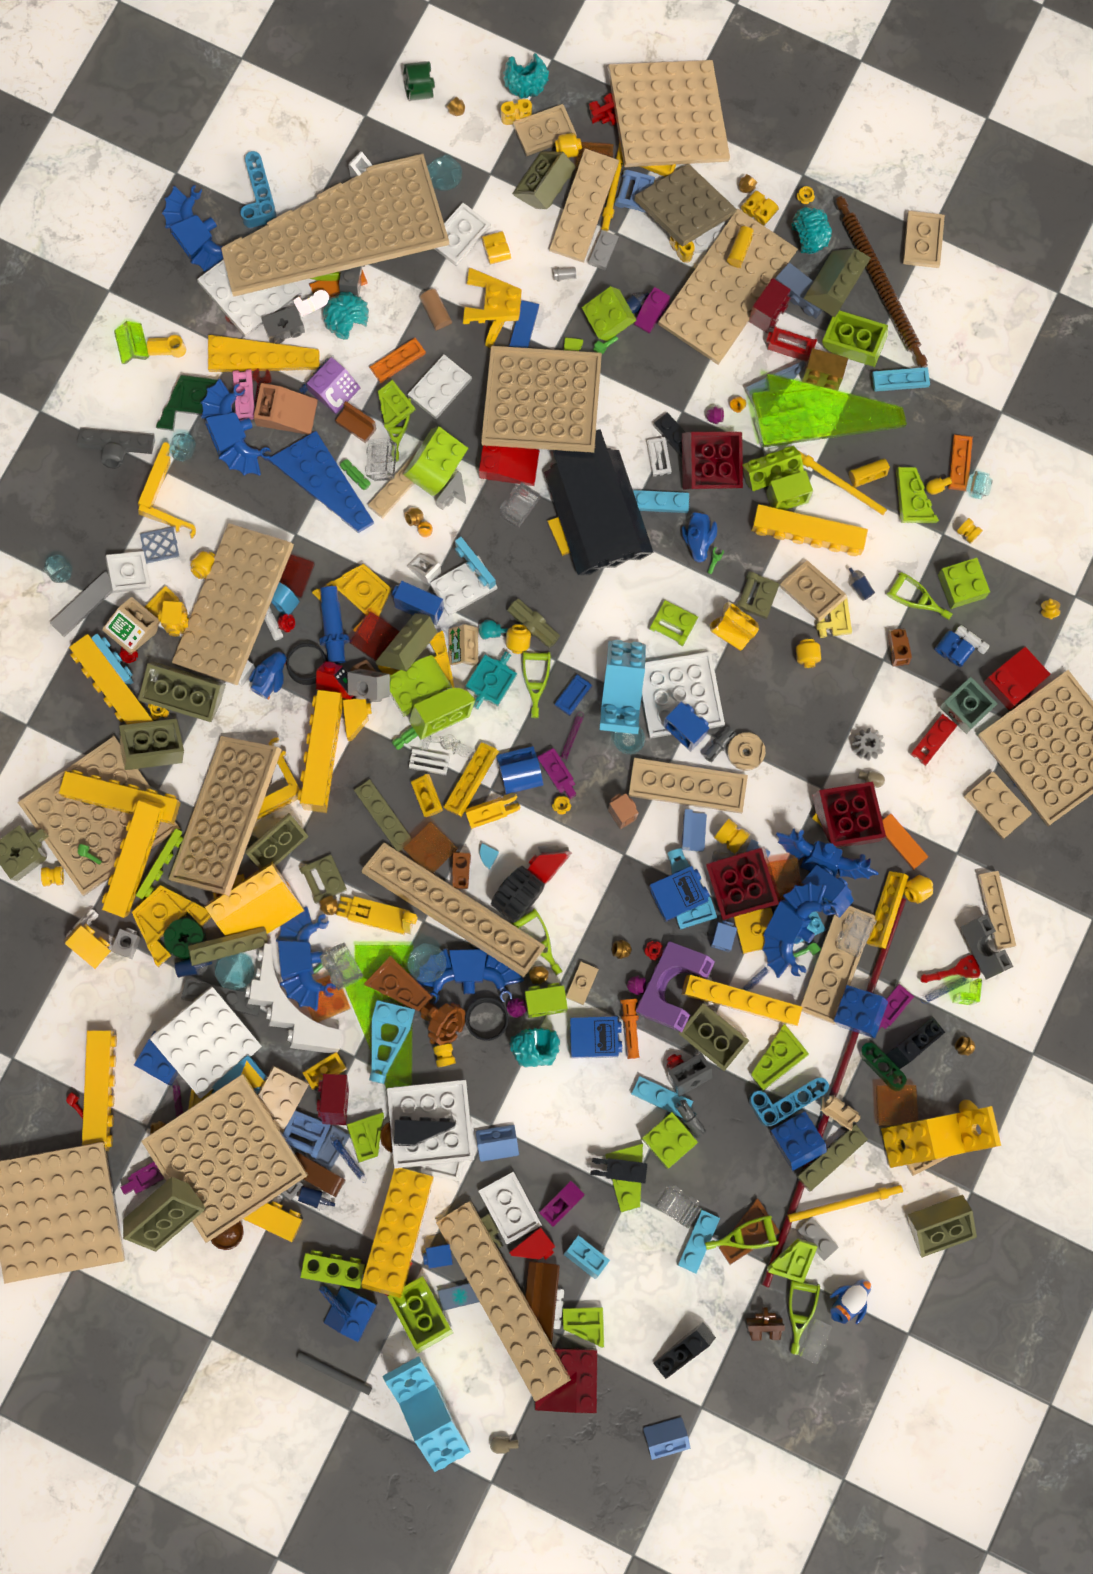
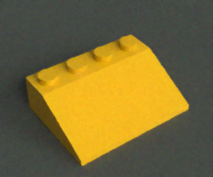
M273 862L233 886L229 896L220 894L206 903L205 906L225 936L260 927H265L268 934L304 911Z

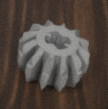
M868 728L866 732L863 729L860 730V735L856 734L854 736L856 741L852 743V746L858 747L854 750V753L860 752V759L866 755L867 761H870L871 756L877 759L878 754L884 752L882 747L885 746V743L880 742L884 738L883 735L878 737V730L872 733L871 728ZM871 742L872 746H866L865 743Z

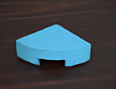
M482 843L480 857L484 866L490 870L499 852Z

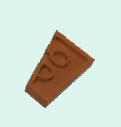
M392 956L364 983V985L417 1011H420L433 998Z
M758 1198L734 1229L748 1221L769 1216ZM763 1221L753 1223L741 1229L745 1245H762L768 1241ZM772 1221L773 1229L776 1236L780 1233V1231ZM733 1235L730 1238V1241L736 1243L735 1237ZM725 1245L719 1247L729 1265L755 1250Z

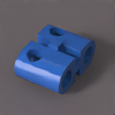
M947 631L934 648L939 655L945 659L947 657L951 663L958 667H962L975 650L972 644L964 639H960V636L952 631Z

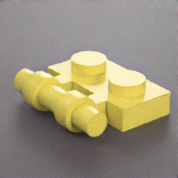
M846 598L829 613L830 622H825V618H823L816 624L820 638L827 637L826 630L828 629L832 630V636L852 634L848 599Z

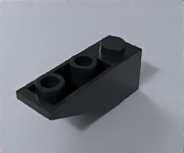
M932 1017L888 1052L886 1056L901 1069L941 1037L945 1031Z
M400 1116L399 1120H395L394 1146H416L454 1129L455 1122H451L450 1118H439V1121H431L429 1117H419V1121L411 1120V1117Z
M702 1322L653 1364L663 1377L667 1379L707 1349L716 1337L705 1323Z

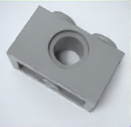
M364 669L348 672V695L356 696V699L368 698L371 702H381L383 698L390 697V674Z

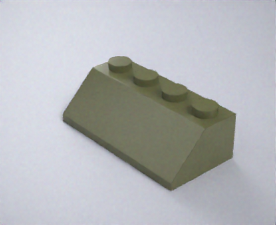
M857 249L833 251L803 299L836 317L871 258Z
M152 662L147 664L138 700L212 722L222 701L226 684Z
M171 1177L123 1219V1239L157 1252L205 1210V1206L188 1183Z

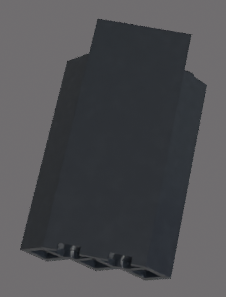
M601 429L596 430L594 452L552 450L556 463L551 465L550 469L545 471L544 474L577 574L592 575L602 568H616L628 560H642L654 553L620 451L611 450V448L606 447Z

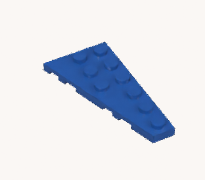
M316 431L268 459L270 463L278 467L286 476L288 475L296 484L324 504L331 512L339 516L342 521L357 533L374 524L373 519Z

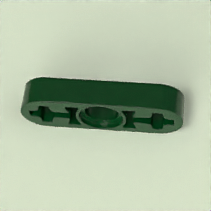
M874 1043L864 1044L860 1051L862 1060L892 1090H902L907 1082L905 1074ZM873 1050V1054L866 1055V1051ZM884 1062L888 1065L889 1069L881 1071L878 1068V1064ZM894 1078H895V1079L900 1078V1079H901L900 1084H899V1083H896V1084L893 1083Z

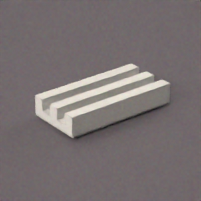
M666 438L648 439L647 447L653 477L659 474L660 476L666 473L671 474ZM658 442H662L666 469H663ZM652 443L655 444L659 470H656Z
M412 749L409 769L446 776L450 756ZM420 755L435 759L445 760V763L429 759L418 758L415 756ZM414 761L444 767V770L415 765Z

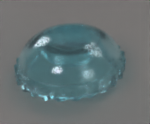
M640 726L638 734L615 732L613 735L616 748L626 755L636 754V752L642 750L646 742L645 733Z

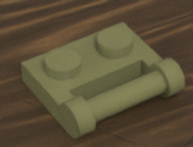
M748 572L746 585L736 606L740 610L767 619L780 583L758 576L754 572ZM755 582L759 584V587L751 606L747 604V601Z
M332 855L299 869L307 880L314 896L313 901L315 904H318L328 896L332 895L334 897L347 891ZM315 869L326 889V892L323 894L320 893L311 873Z

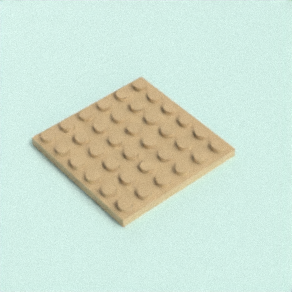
M713 60L609 64L608 74L624 167L729 162L730 154Z
M491 346L482 445L594 452L602 353Z
M1069 670L977 735L1047 826L1054 823L1093 794V700Z
M115 736L18 802L37 831L43 829L49 835L44 841L83 896L107 881L112 874L114 875L116 869L114 863L116 858L120 857L122 851L120 845L127 836L128 831H126L129 820H132L133 815L62 797L59 794L65 771L71 773L72 770L82 772L83 776L86 777L96 775L101 777L102 781L109 782V779L120 782L122 786L127 787L128 784L138 786L139 790L146 791V789L152 790L138 769L125 770L121 755V745ZM160 822L152 848L171 836L175 829H180L176 822L174 825ZM79 844L90 847L88 853L102 860V863L99 865L87 857L80 856L77 852Z
M244 1074L141 1141L165 1180L167 1181L174 1177L188 1183L204 1204L205 1210L192 1222L205 1243L308 1176Z
M104 1141L0 1161V1262L4 1284L125 1261Z

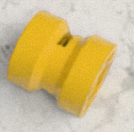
M968 518L956 532L964 535L966 541L971 544L983 530L980 527H976L974 522Z
M55 866L52 869L49 867L41 868L43 887L50 886L52 883L57 886L64 885V870L62 866Z
M452 1044L433 1048L434 1054L437 1055V1067L456 1063L455 1057L452 1056Z

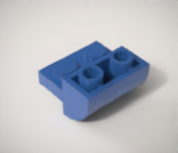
M534 746L497 755L506 794L543 786L541 770Z

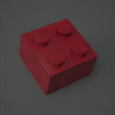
M772 278L753 305L749 322L766 333L770 328L774 329L779 321L780 314L783 315L789 306L791 289Z
M323 1074V1080H319L318 1090L321 1099L317 1100L318 1118H321L322 1124L346 1125L349 1099L348 1076Z

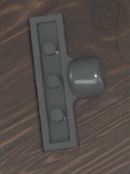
M80 428L77 446L78 448L102 450V464L108 468L116 469L123 465L124 456L128 452L152 454L155 435Z
M186 979L181 996L182 1000L193 1002L212 986L233 1012L258 1017L261 1006L247 1004L248 997H245V992Z

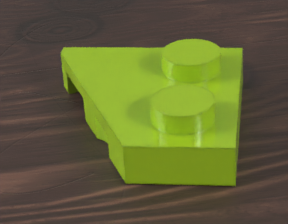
M393 380L378 391L385 423L384 427L387 432L416 410Z
M383 1112L346 1125L358 1163L378 1156L382 1121L384 1118Z
M797 1238L767 1267V1271L804 1283L818 1246L815 1243Z
M603 1307L563 1308V1330L603 1348Z

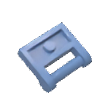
M624 170L622 175L623 182L619 196L615 200V206L646 213L634 201L636 194L653 185L655 177ZM630 180H635L630 200L625 199Z
M294 1111L283 1136L289 1146L309 1153L313 1158H317L330 1125L322 1124V1121ZM291 1133L316 1142L313 1147L289 1136Z

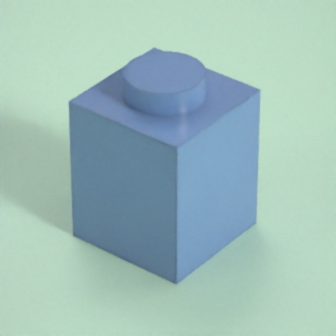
M722 921V923L717 924L711 944L712 948L726 952L731 951L737 928L733 927V923Z

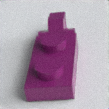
M551 748L538 756V761L560 793L565 792L570 800L576 796V792L572 787L575 785L574 778L555 749Z
M900 984L896 986L886 999L888 1004L878 1031L881 1027L886 1029L888 1026H891L914 998Z
M152 1162L131 1174L127 1178L129 1183L120 1188L125 1195L133 1190L137 1194L165 1178L155 1162Z

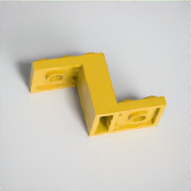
M992 1106L881 1129L890 1168L1001 1146ZM977 1124L981 1128V1134H978L976 1130ZM902 1140L905 1143V1149L901 1147Z

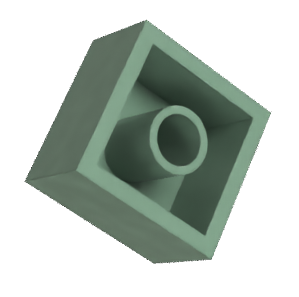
M970 677L943 702L940 708L967 734L998 703Z

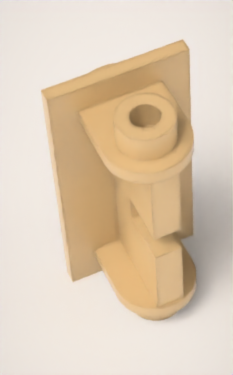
M827 1095L826 1098L822 1096L820 1110L825 1115L836 1120L841 1126L852 1131L853 1122H858L860 1119L859 1112L849 1106L842 1109L845 1103L834 1095Z

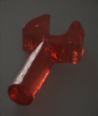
M259 368L253 373V381L257 383L255 403H257L261 383L268 384L272 381L268 369L264 378L259 377Z

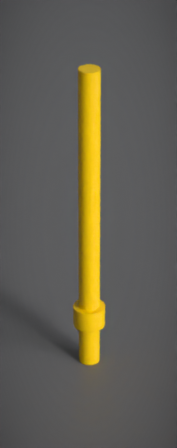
M620 142L616 156L619 164L602 215L604 219L601 229L604 231L609 230L610 221L614 215L613 206L623 163Z
M800 452L804 466L807 468L811 467L881 515L885 514L886 508L815 462L814 458L810 455L806 456Z
M901 1185L890 1188H878L875 1192L787 1215L789 1222H794L876 1199H888L891 1195L902 1193L903 1188Z

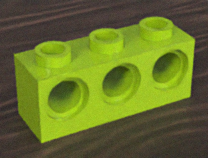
M794 445L742 464L746 484L752 491L769 486L770 481L775 477H786L797 470H800V472L804 471L801 453Z
M315 1250L305 1253L300 1278L361 1288L366 1264L361 1263L362 1259L350 1257V1261L342 1260V1255L330 1254V1257L322 1256L323 1252ZM312 1259L319 1262V1268L316 1271H312L309 1268V1262ZM331 1263H336L339 1266V1272L336 1275L331 1274L328 1270ZM350 1267H356L359 1270L357 1278H351L348 1275Z

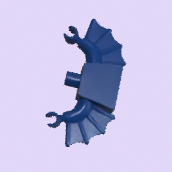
M193 185L190 191V198H187L176 186H173L172 193L165 198L166 207L162 212L166 219L165 228H170L171 234L189 257L192 264L200 266L203 271H209L224 259L221 250L223 246H219L212 241L210 231L217 227L214 220L210 217L202 222L192 212V207L195 204L194 200L200 199L202 189L199 193H195L196 185Z
M219 378L213 387L207 388V396L201 401L203 407L201 418H206L205 425L216 451L220 455L218 459L224 461L229 470H238L244 476L249 473L260 476L261 472L257 457L262 456L264 460L269 461L270 456H264V453L272 451L267 447L258 451V449L250 448L244 442L246 438L244 431L252 429V423L249 418L239 421L237 414L232 413V404L235 402L236 397L243 396L246 390L244 389L242 393H237L236 389L240 386V384H237L234 387V392L229 393Z
M795 828L792 829L790 836L779 832L776 833L779 838L778 843L785 848L787 853L794 855L797 860L803 858L800 867L808 871H812L818 865L822 869L824 867L828 868L834 877H836L838 870L840 877L844 876L853 879H869L870 876L879 874L877 871L869 868L871 859L865 860L864 854H861L860 858L856 859L842 857L843 851L836 848L834 844L816 841L812 845L803 838L804 831L800 830L797 833Z
M809 881L805 886L795 885L791 892L783 895L786 900L780 901L763 934L765 944L762 950L767 956V966L774 970L776 978H780L789 965L792 966L791 973L794 976H800L798 969L806 973V967L795 962L793 946L799 943L801 939L810 943L814 938L815 933L807 929L811 921L809 915L812 912L823 911L826 915L837 913L831 911V906H837L836 903L832 902L824 905L821 903L826 889L825 884L818 886Z
M305 906L303 912L280 926L281 932L276 939L279 948L281 978L283 982H280V986L286 990L287 998L297 1001L299 1007L307 1006L317 1011L319 992L323 991L325 996L332 997L334 994L329 993L327 988L336 989V986L332 983L323 986L322 983L314 980L312 976L314 974L313 964L324 962L323 951L312 952L309 938L318 928L326 929L329 921L326 923L321 922L326 917L325 914H322L318 917L317 922L313 924L308 907Z
M444 949L440 954L430 955L428 962L419 967L420 974L416 979L421 985L434 988L430 992L431 995L436 997L434 1004L439 1000V990L441 991L445 983L455 980V983H463V994H475V983H483V980L491 981L500 990L499 997L503 1002H505L502 998L504 993H508L510 999H512V994L504 986L524 981L514 970L489 954L487 957V953L483 950H450L449 958L447 949Z

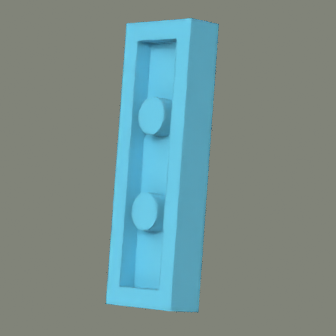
M928 367L874 371L872 373L874 392L927 388L930 386Z
M633 490L640 511L688 513L689 493Z
M458 538L455 541L456 553L459 557L466 559V565L471 572L475 571L479 576L477 577L479 582L490 590L496 585V580L463 538Z
M98 634L94 635L91 639L127 687L134 683L130 678L133 674L127 666L124 668L119 662L122 659L116 651L112 653L109 650L111 645L105 637L100 638Z
M639 1076L631 1095L669 1113L673 1112L674 1115L682 1119L683 1117L675 1108V1105L678 1103L682 1106L679 1101L684 1099L689 1107L693 1103L692 1100L683 1096L679 1097L677 1093Z
M701 1210L678 1266L697 1274L707 1250L705 1242L711 1241L720 1220L719 1217Z

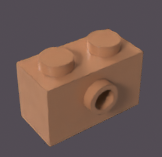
M618 794L613 797L608 808L609 813L620 829L635 821L639 813L634 801L627 794L623 796Z

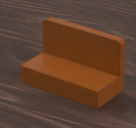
M345 401L343 403L344 410L335 421L339 426L366 443L376 431V423L373 419Z

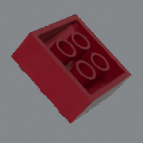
M742 432L682 433L683 490L743 488Z
M873 781L819 790L812 795L821 826L829 843L834 844L835 847L870 844L886 838Z
M764 846L706 864L723 920L780 903L781 899Z
M554 1348L571 1380L536 1401L535 1410L597 1413V1349Z

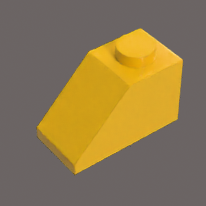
M366 699L343 700L348 741H352L369 721L368 715L372 714L371 703H367Z

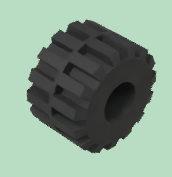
M520 866L503 881L493 896L490 905L512 923H515L535 903L542 893L545 883L524 866Z

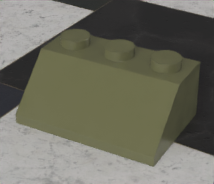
M541 151L512 194L535 209H548L556 195L561 192L565 182L571 177L576 166L564 152Z
M415 613L381 654L376 664L407 671L437 634L431 617Z
M177 719L119 726L121 755L125 770L183 763L184 748Z
M288 813L247 849L245 854L259 869H262L271 862L276 866L309 836L292 815Z
M704 1002L686 1023L683 1031L678 1033L723 1071L728 1068L749 1042L748 1038Z
M963 1194L907 1215L910 1230L921 1258L977 1238L973 1211Z

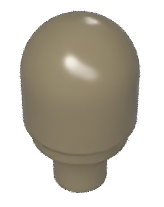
M868 771V773L859 772L858 778L865 780V783L873 781L875 788H879L885 783V777L881 773L875 771Z
M506 1436L495 1437L490 1443V1448L496 1454H505L510 1452V1449L519 1448L518 1440H509V1437Z

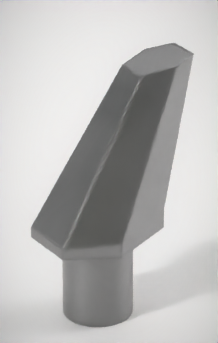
M558 845L538 846L540 853L569 851L568 847L559 848Z

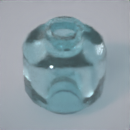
M178 433L173 436L169 451L175 460H189L194 453L196 442L190 434Z
M975 471V474L969 476L966 490L971 494V498L982 500L983 496L990 495L993 483L992 478L989 477L990 474Z
M55 555L47 559L44 571L53 582L65 583L71 578L73 569L65 557Z

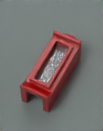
M775 326L773 332L769 331L766 342L769 343L768 350L808 362L817 339L804 337Z

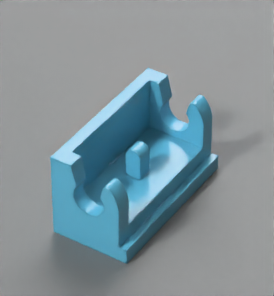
M579 1235L563 1254L594 1279L601 1274L610 1261Z

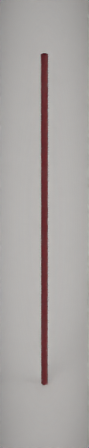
M904 898L901 899L886 949L881 948L866 989L867 992L874 993L906 903ZM851 1031L829 1093L830 1096L834 1095L837 1098L859 1035L857 1032ZM822 1113L817 1127L821 1137H823L830 1117ZM811 1160L810 1162L804 1164L803 1169H804L807 1165H809L813 1160ZM800 1180L795 1189L787 1215L797 1211L805 1188ZM787 1215L777 1240L779 1243L775 1246L769 1265L782 1253L792 1225ZM766 1271L762 1285L769 1288L774 1274Z

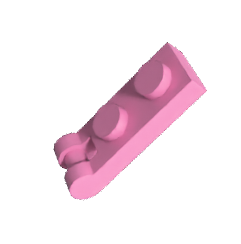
M248 369L246 372L233 371L234 387L240 384L236 392L242 393L244 389L246 390L243 396H237L235 400L239 421L246 418L254 419L255 404L252 369ZM246 379L247 382H240V380Z

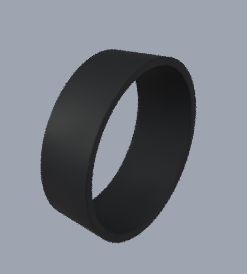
M303 643L290 651L287 658V671L295 682L302 685H312L316 683V675L311 678H301L291 671L289 666L291 655L299 648L313 647L321 652L323 663L325 661L328 662L325 653L319 647L310 643Z
M488 997L474 1001L469 1006L465 1017L469 1032L475 1038L484 1041L500 1037L505 1032L509 1020L504 1005L498 1000ZM479 1004H495L504 1014L505 1022L503 1029L494 1037H480L474 1033L470 1026L471 1012Z

